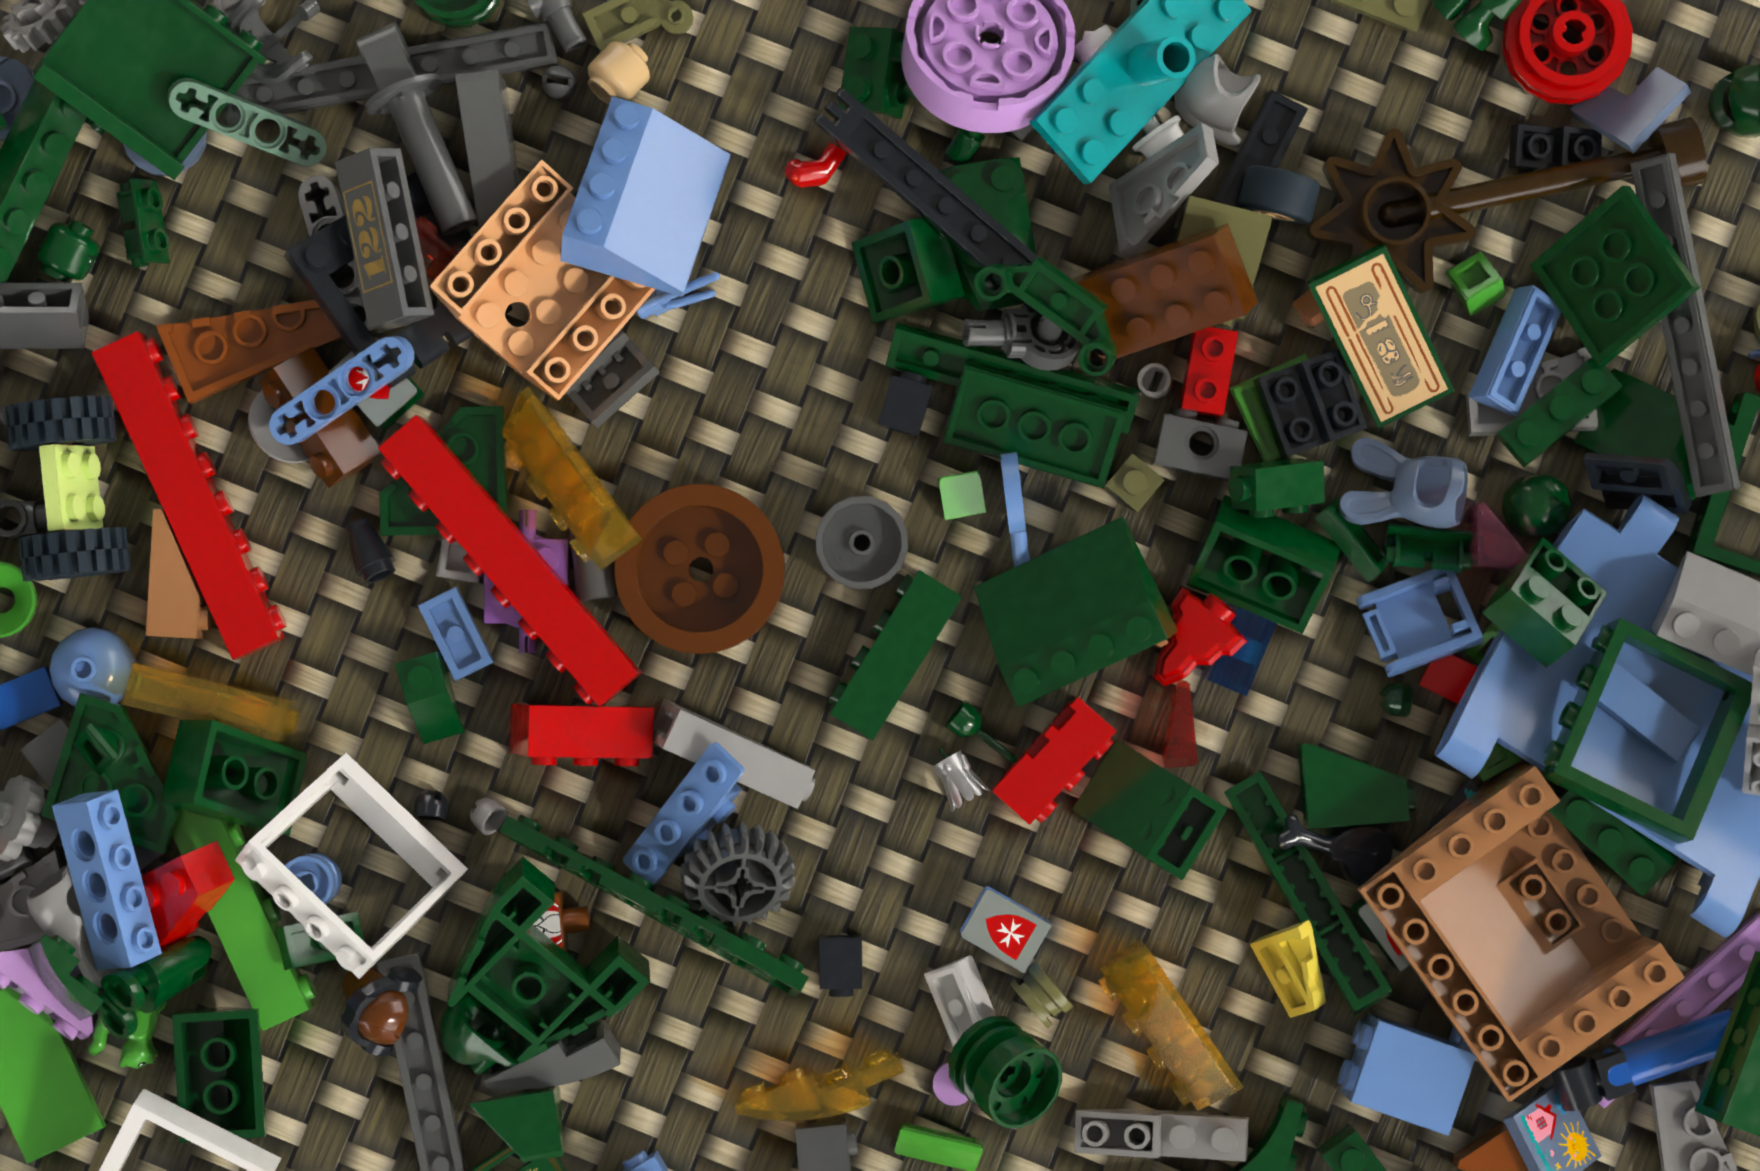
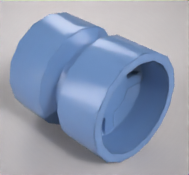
M308 853L289 861L285 865L324 904L330 903L339 894L342 885V873L338 864L329 856L321 853Z

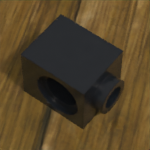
M902 371L901 377L891 376L878 421L879 427L919 437L933 388L932 386L925 385L927 377L908 371Z
M820 935V989H828V996L850 997L854 996V989H862V935Z

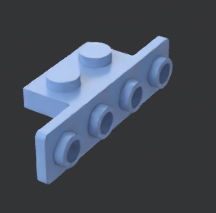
M718 742L709 745L623 857V863L637 876L650 882L653 886L657 885L677 858L684 855L686 850L694 849L695 838L707 840L708 828L711 830L716 823L721 824L733 813L736 808L733 801L742 791V788L736 782L744 773V767Z

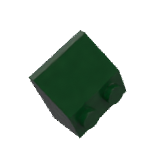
M925 218L907 220L851 243L873 323L934 308L965 296L950 240Z

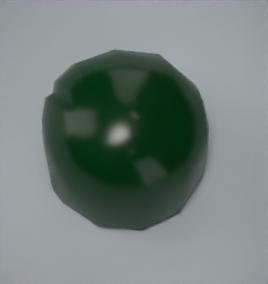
M1547 474L1518 478L1504 493L1502 512L1506 524L1523 537L1540 538L1556 534L1569 521L1572 508L1568 488L1562 481Z

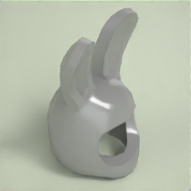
M66 865L43 880L26 897L28 909L36 923L51 938L54 935H58L75 948L73 955L80 960L77 965L83 976L102 989V978L117 970H96L69 867Z

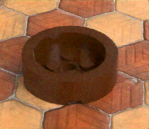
M683 485L653 497L630 519L621 535L616 550V587L621 603L630 619L652 640L670 649L685 653L708 654L721 652L749 640L764 627L774 613L781 599L785 583L784 551L772 523L747 498L737 492L716 485ZM699 557L707 558L713 565L712 577L705 582L695 581L689 573L691 563Z

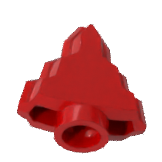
M1182 587L1170 605L1174 613L1172 619L1178 632L1168 638L1169 643L1158 654L1153 677L1163 686H1168L1188 677L1197 665H1213L1222 655L1233 656L1248 642L1231 624L1237 615L1236 612L1212 593L1205 600H1202L1188 589Z

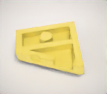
M1309 920L1264 935L1250 944L1290 1018L1314 1011L1326 1003L1313 929Z

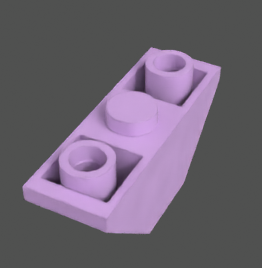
M28 948L0 952L1 989L5 990L7 986L11 987L22 995L18 1001L25 1008L36 1015L43 1011L54 1019L53 1028L66 1038L73 1041L76 1036L81 1040L90 1036L93 1032L92 1016L80 1021L54 997L39 976ZM78 965L70 973L75 979L78 975L83 976Z

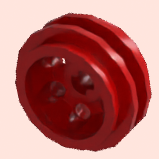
M1522 0L1508 16L1503 26L1502 53L1509 74L1525 92L1547 103L1573 105L1598 96L1621 75L1631 55L1633 27L1626 7L1621 0ZM1560 5L1575 6L1576 9L1575 11L1571 10L1564 13ZM1542 15L1547 19L1548 26L1546 29L1539 30L1534 27L1533 18L1535 16ZM1590 17L1598 24L1600 30H1595L1594 23ZM1567 27L1574 29L1579 35L1574 41L1575 44L1567 42L1562 36ZM1597 47L1602 50L1601 61L1594 62L1589 58L1588 51L1590 48ZM1534 48H1545L1548 52V58L1545 61H1540L1535 55ZM1563 63H1571L1575 67V75L1562 74L1560 71L1561 65Z

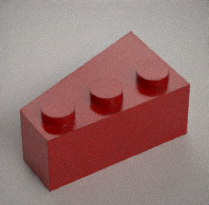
M1073 696L1024 751L1016 763L992 787L991 791L1029 825L1035 819L1042 823L1058 805L1053 801L1054 798L1064 788L1070 792L1086 774L1082 768L1092 757L1098 760L1114 742L1110 738L1117 730L1080 697Z
M511 703L509 753L531 757V765H557V757H573V765L598 766V758H614V766H639V758L653 759L654 708L643 706L599 707L598 705H531Z
M218 841L184 854L141 876L161 950L185 939L187 935L193 933L200 925L198 921L205 912L212 910L234 882L235 878Z

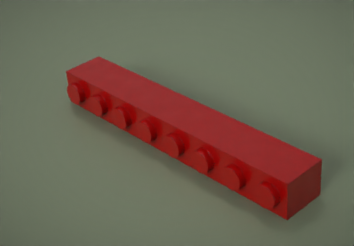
M136 331L91 352L232 660L242 659L285 639L282 631L283 628L287 627L284 616L276 604L270 605L264 591L269 589L266 577L259 566L253 568L247 552L252 550L249 540L242 528L236 530L229 516V514L234 513L232 503L224 490L218 492L211 477L217 474L214 464L206 451L200 453L194 440V438L199 436L197 427L188 413L183 415L176 400L181 398V393L171 375L165 377L159 362L164 360V357L154 337L148 339L145 334Z
M415 415L378 447L385 456L380 461L383 467L395 480H398L401 476L412 488L408 492L412 501L423 512L430 509L439 519L435 527L450 544L457 540L467 552L462 557L466 564L476 575L481 576L483 573L487 575L495 585L490 589L495 598L506 609L512 605L522 616L518 621L520 627L533 641L538 637L541 638L550 649L545 654L546 657L561 673L566 669L577 680L573 688L588 705L593 702L599 707L606 705L642 673L423 417Z

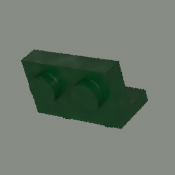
M850 26L841 88L846 90L872 114H883L893 119H901L904 106L908 100V95L903 93L907 81L901 61L905 33L894 28ZM839 102V107L844 110L845 106Z

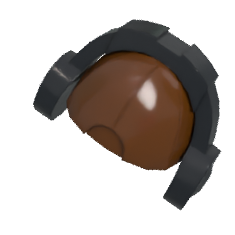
M405 966L391 967L386 977L372 967L360 979L351 971L348 972L342 984L347 999L344 1014L341 1015L340 1025L342 1031L369 1054L375 1056L389 1055L394 1047V1043L400 1039L399 1037L408 1019V1004L403 992L416 991L421 983L422 976L416 970Z

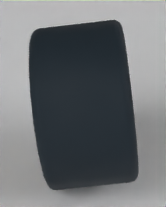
M1251 165L1245 173L1238 206L1242 209L1273 216L1272 220L1307 225L1313 218L1320 183L1296 172L1269 166Z

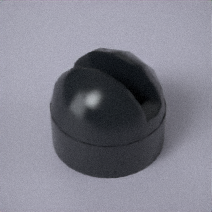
M426 789L416 797L414 818L424 820L447 819V798L442 792L435 790L432 793L430 789Z

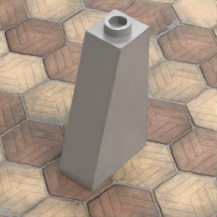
M663 699L653 722V742L658 746L696 763L709 745L718 742L745 769L737 781L738 783L796 809L799 808L801 801L805 802L810 797L815 786V778H813L814 769L680 705Z

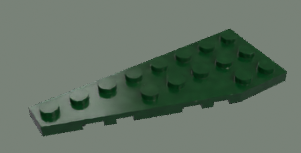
M520 814L517 820L508 816L500 829L501 835L788 995L796 997L807 982L809 976L801 973L804 965L783 953L778 959L764 952L767 945L759 939L745 932L740 939L727 932L728 926L707 914H705L704 918H701L689 911L690 905L669 893L666 898L651 891L653 884L633 873H630L627 879L614 872L616 867L597 856L589 859L578 853L579 847L559 835L554 840L539 832L542 826Z

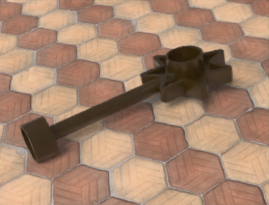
M1692 117L1662 123L1649 137V147L1637 149L1634 154L1627 151L1451 189L1462 169L1461 162L1452 158L1416 168L1402 133L1398 129H1391L1382 137L1370 167L1335 156L1330 157L1324 162L1322 171L1340 204L1313 222L1307 228V236L1314 241L1349 247V259L1384 243L1401 279L1414 291L1422 294L1429 291L1434 285L1433 248L1465 243L1475 236V227L1458 214L1632 178L1631 163L1667 153L1676 154L1682 188L1703 184L1707 175L1705 147L1697 123Z

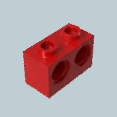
M1208 327L1191 334L1178 409L1196 412L1198 415L1220 418L1224 415L1238 338L1237 331Z

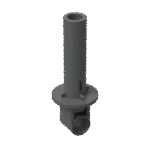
M396 22L357 38L356 42L369 71L372 73L379 90L365 103L367 113L369 115L391 113L442 235H453L472 227L478 222V219L426 100L427 97L431 96L441 87L442 81L439 75L433 73L417 75L410 58V51Z

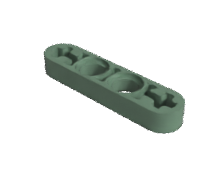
M193 78L178 79L172 83L168 90L167 97L170 108L177 116L299 165H315L326 154L327 146L324 137L318 129L309 124ZM189 88L194 89L195 97L205 103H208V95L215 96L208 106L207 118L201 116L204 112L203 107L194 103H189L186 109L181 108V101L176 97L178 92L186 93ZM232 103L239 108V118L232 125H222L216 120V110L222 104ZM263 119H272L279 125V133L272 140L264 141L256 136V126ZM290 126L294 128L290 132L293 138L305 141L308 135L313 136L312 141L317 146V149L315 151L308 150L304 156L300 155L301 150L299 146L290 141H287L286 149L280 147L286 140L287 128Z

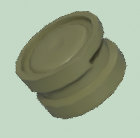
M1034 961L1027 968L1028 973L1022 977L1024 982L1020 985L1013 979L1010 985L1039 1020L1049 1028L1053 1025L1048 1018L1050 1014L1055 1017L1061 1011L1067 1013L1074 1006L1064 996L1049 975L1043 971L1042 967Z

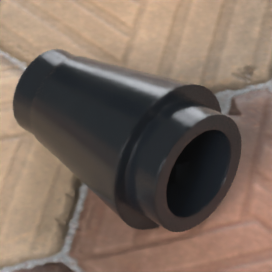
M368 518L359 519L346 526L345 530L348 534L347 537L356 575L362 576L365 584L383 580L396 571L393 565L395 557L371 525Z

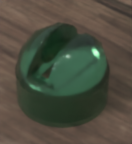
M1396 682L1384 686L1379 694L1386 697L1385 701L1379 703L1382 710L1392 716L1407 717L1413 705L1411 685L1409 683Z

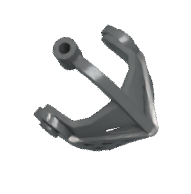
M240 0L238 7L228 17L226 25L238 34L242 29L250 31L252 35L264 44L260 50L264 53L267 60L276 63L275 65H268L259 62L249 77L259 82L271 84L282 82L296 73L298 75L309 66L308 63L314 58L310 52L308 53L305 49L294 57L288 54L279 41L302 21H307L319 13L320 7L317 1L306 0L296 7L297 14L273 34L260 20L258 9L265 0Z

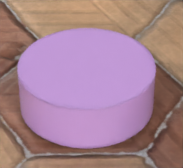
M948 1063L940 1066L933 1077V1090L936 1097L944 1104L951 1106L961 1105L968 1101L966 1096L953 1086L949 1078Z

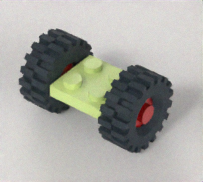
M59 397L5 406L9 450H35L40 453L48 531H55L18 538L23 581L70 579L130 571L126 527L103 528L105 504L100 496L98 482L101 465L98 456L95 454V446H92L117 440L112 397Z

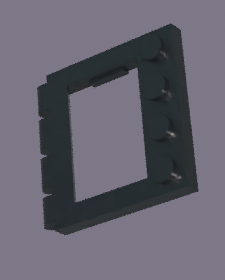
M415 171L407 176L415 221L425 215L437 231V238L454 259L471 240L472 236L467 229L453 235H442ZM346 215L287 250L284 257L356 356L377 341L329 276L354 260ZM441 304L434 309L433 316L416 321L393 336H401L411 343L414 349V363L422 369L449 352V346L443 336L453 347H456L474 334L458 321L444 304ZM511 304L507 307L505 315L512 311ZM387 346L389 354L382 360L372 363L378 369L388 363L395 362L399 365L397 357L401 354L398 347L391 349ZM412 364L406 372L388 383L387 386L393 388L415 374L416 369Z

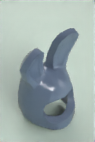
M1363 437L1354 443L1350 455L1355 467L1380 479L1393 482L1394 487L1391 492L1349 491L1345 493L1341 498L1338 508L1340 515L1346 521L1364 525L1403 517L1414 523L1433 528H1452L1460 524L1465 508L1468 485V469L1465 462L1448 456L1405 458L1392 448L1372 438Z

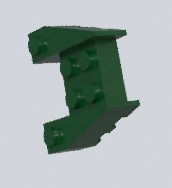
M524 857L494 886L451 977L447 1004L453 1008L469 992L521 1035L517 1038L516 1060L520 1063L548 1050L549 1045L570 1034L575 1036L588 1029V1025L604 1016L609 1018L622 1011L650 982L649 960L619 935L585 968L536 928L533 924L555 903V883Z

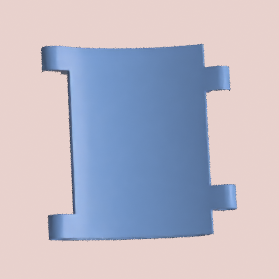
M1641 494L1630 506L1618 529L1586 509H1582L1563 528L1553 546L1608 593L1576 646L1547 668L1500 629L1459 701L1437 746L1435 756L1472 779L1483 768L1497 742L1531 765L1536 766L1539 770L1544 771L1546 764L1543 762L1547 755L1544 752L1552 740L1556 741L1562 729V726L1558 724L1559 717L1565 705L1569 701H1574L1578 689L1572 684L1576 680L1582 666L1592 658L1595 649L1591 647L1592 640L1598 636L1602 625L1606 626V624L1622 618L1655 634L1651 627L1678 570V567L1657 554L1673 533L1679 517L1644 494ZM1624 642L1616 662L1694 722L1701 730L1679 761L1672 764L1597 705L1571 766L1672 815L1724 691ZM1675 644L1752 682L1753 676ZM1750 706L1694 840L1678 844L1592 802L1703 872L1698 883L1701 889L1689 916L1724 938L1729 937L1740 924L1760 878V796L1742 793Z

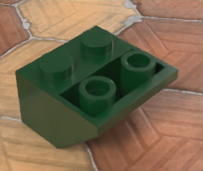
M1543 537L1498 586L1482 614L1547 668L1576 646L1608 592Z

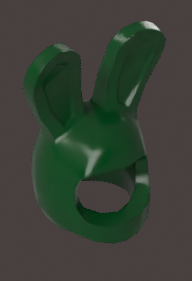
M1760 64L1745 65L1728 74L1714 85L1709 96V113L1715 125L1737 137L1756 138L1760 136ZM1729 86L1728 100L1736 122L1732 121L1725 114L1722 104L1724 93Z

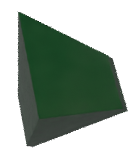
M559 1085L540 1089L519 1090L469 1104L520 1157L521 1162L564 1156Z

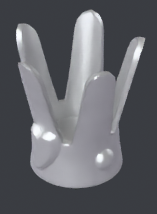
M939 747L944 760L932 768L935 770L936 776L940 777L943 782L952 812L955 810V807L960 808L962 806L960 793L966 800L971 801L974 798V794L978 796L983 794L982 788L986 791L990 790L970 769L971 765L961 750L947 757L943 748Z

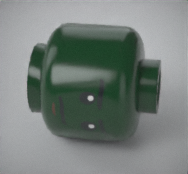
M71 219L68 225L61 222L52 224L37 250V258L43 263L40 269L64 283L85 279L100 253V245L91 238L94 230L75 219Z

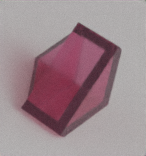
M1484 501L1478 502L1470 508L1468 531L1473 532L1468 552L1471 553L1470 568L1511 572L1527 553Z

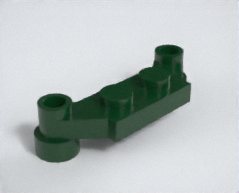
M1041 256L1037 257L1033 263L989 264L975 276V290L983 299L995 301L1006 293H1013L1082 343L1083 348L1080 350L1078 361L1081 369L1086 374L1101 376L1114 365L1117 347L1112 341L1104 314L1109 306ZM993 274L1000 277L1001 284L994 280ZM1096 349L1101 350L1105 354V359L1098 356Z

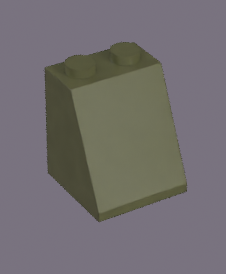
M1189 196L1182 207L1174 242L1228 223L1253 287L1273 216ZM1245 315L1217 324V326L1231 328L1233 322L1240 324L1244 320Z

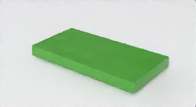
M8 986L5 990H0V1107L28 1164L107 1125L65 1036L52 1026L55 1020L43 1011L36 1015L25 1008L18 1001L22 995Z

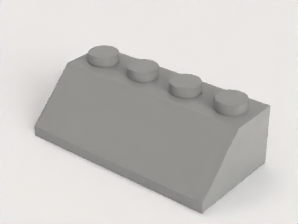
M1686 550L1651 628L1661 638L1753 676L1756 653L1760 654V581Z

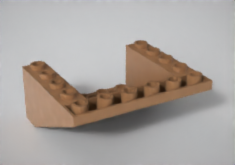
M1524 763L1514 764L1482 786L1481 790L1466 799L1357 889L1507 1102L1514 1100L1685 978L1660 942L1642 936L1568 830L1548 811L1560 802L1557 795L1536 766Z

